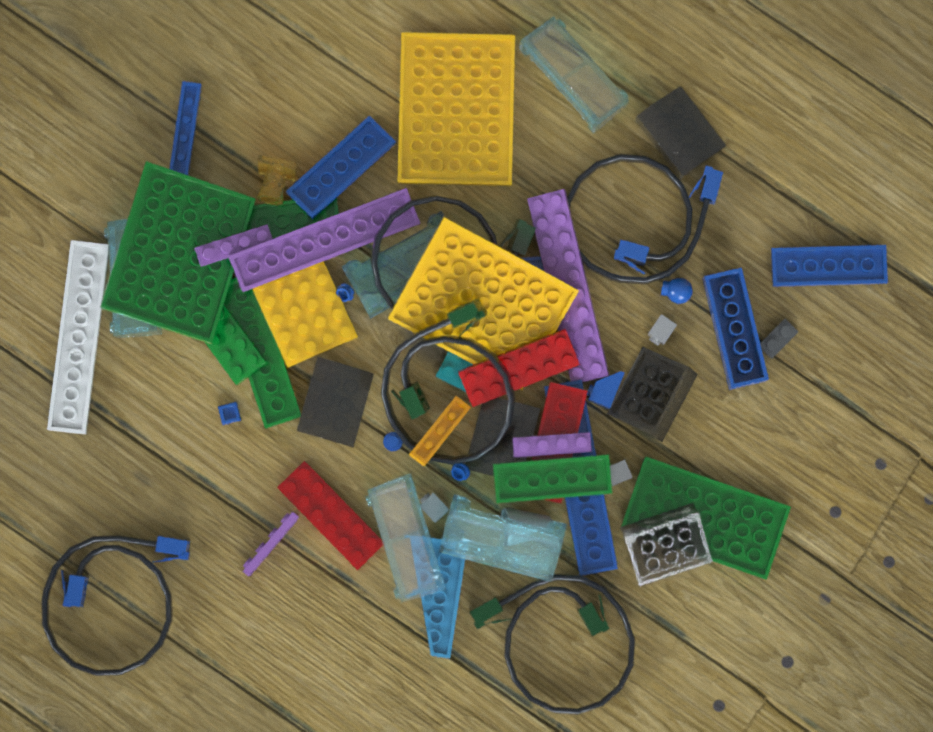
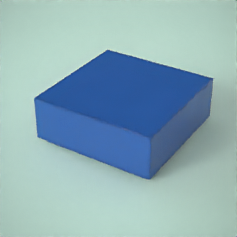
M237 402L218 406L222 425L242 421Z

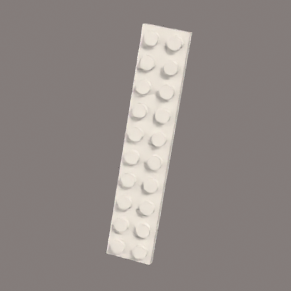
M71 240L47 426L49 431L85 435L87 433L102 313L100 305L105 289L109 244Z

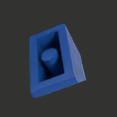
M620 371L598 380L594 386L590 384L587 395L590 396L588 401L610 409L625 372Z

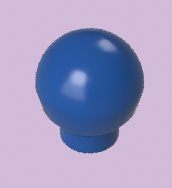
M675 278L671 281H663L661 295L668 296L676 304H683L690 300L693 288L688 280Z

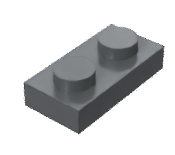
M784 319L760 343L762 351L772 359L798 331Z

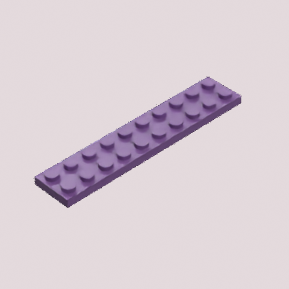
M407 188L230 255L229 260L242 292L374 242L376 233L388 215L411 200ZM414 206L395 218L382 238L419 225L420 221Z
M562 189L527 198L533 225L536 228L535 234L544 271L579 290L558 327L559 331L566 328L580 364L568 369L570 380H582V382L610 376L566 191Z

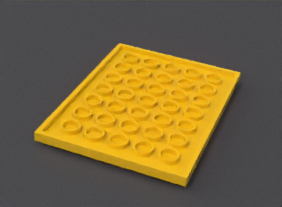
M401 32L397 181L399 184L512 186L515 35Z
M443 217L392 308L388 319L416 333L449 318L447 314L452 309L479 298L482 306L486 308L488 315L475 321L474 325L460 337L474 339L493 351L497 356L555 333L579 290L450 219ZM475 319L453 328L452 324H449L423 336V338L428 339L446 334L459 336L466 329V326ZM449 342L436 344L472 364L488 359L466 345Z

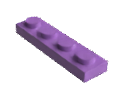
M264 225L196 247L195 252L202 267L227 259L232 254L272 240L268 225Z
M590 432L512 438L514 458L591 452Z
M294 512L291 514L287 513L280 521L283 524L279 529L274 528L268 535L269 541L266 544L261 543L256 549L258 554L253 559L250 557L245 562L243 572L250 577L291 529L300 518Z

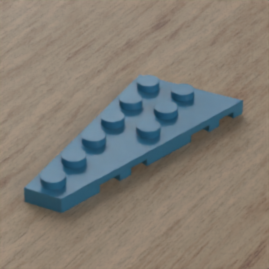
M410 535L431 656L450 659L468 543Z

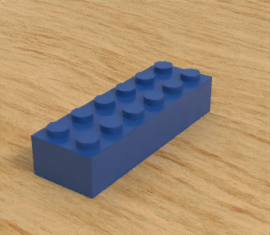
M742 268L704 276L702 281L729 390L768 381V373Z

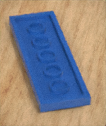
M368 116L296 181L286 193L314 219L396 144V141L375 120Z
M886 245L771 248L772 287L888 283Z

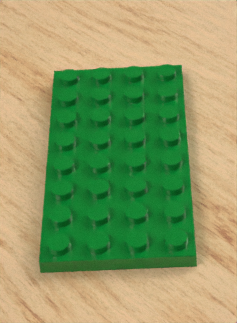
M645 456L620 530L767 580L791 506Z

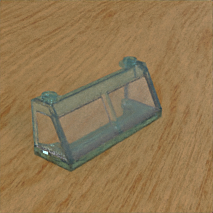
M553 16L520 41L519 50L525 57L530 55L529 59L531 62L534 61L581 114L582 119L586 120L589 124L588 128L594 134L628 105L629 96L623 89L619 90L567 32L561 19L557 20Z
M411 473L368 489L369 495L365 497L368 507L372 506L395 581L396 587L393 588L395 598H400L401 603L445 590L444 581Z

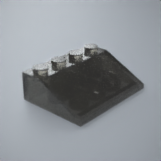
M681 86L637 115L635 120L681 180L727 146Z
M642 347L607 414L663 442L698 374L688 366Z
M317 357L297 432L354 448L374 374Z
M495 398L482 403L468 454L478 452L495 440L505 423L508 400ZM515 402L512 423L498 446L478 460L466 462L465 464L469 470L494 477L493 464L526 462L527 457L514 458L512 438L533 437L540 408Z
M694 503L620 527L639 587L713 562L700 515Z

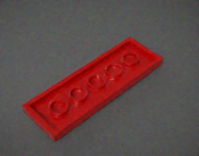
M566 328L497 355L510 374L514 391L580 365ZM489 359L458 371L472 407L507 394L502 376Z
M550 382L537 436L578 433L588 391ZM573 453L532 456V461L572 458ZM563 498L543 499V500H547V501H551V502H555V503L561 504Z
M305 461L277 487L356 570H359L385 544Z

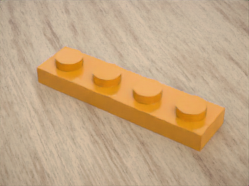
M455 396L409 456L425 467L471 407Z

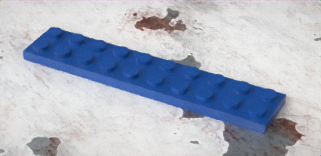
M582 380L560 383L561 385L584 390ZM544 386V391H545V396H546V397H547V393H548L549 386ZM586 401L578 433L590 432L591 452L573 453L572 458L596 456ZM604 494L566 497L565 502L579 576L618 569Z

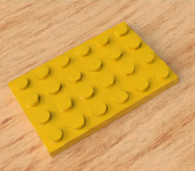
M324 261L252 289L287 368L358 338L341 298L336 294V287Z

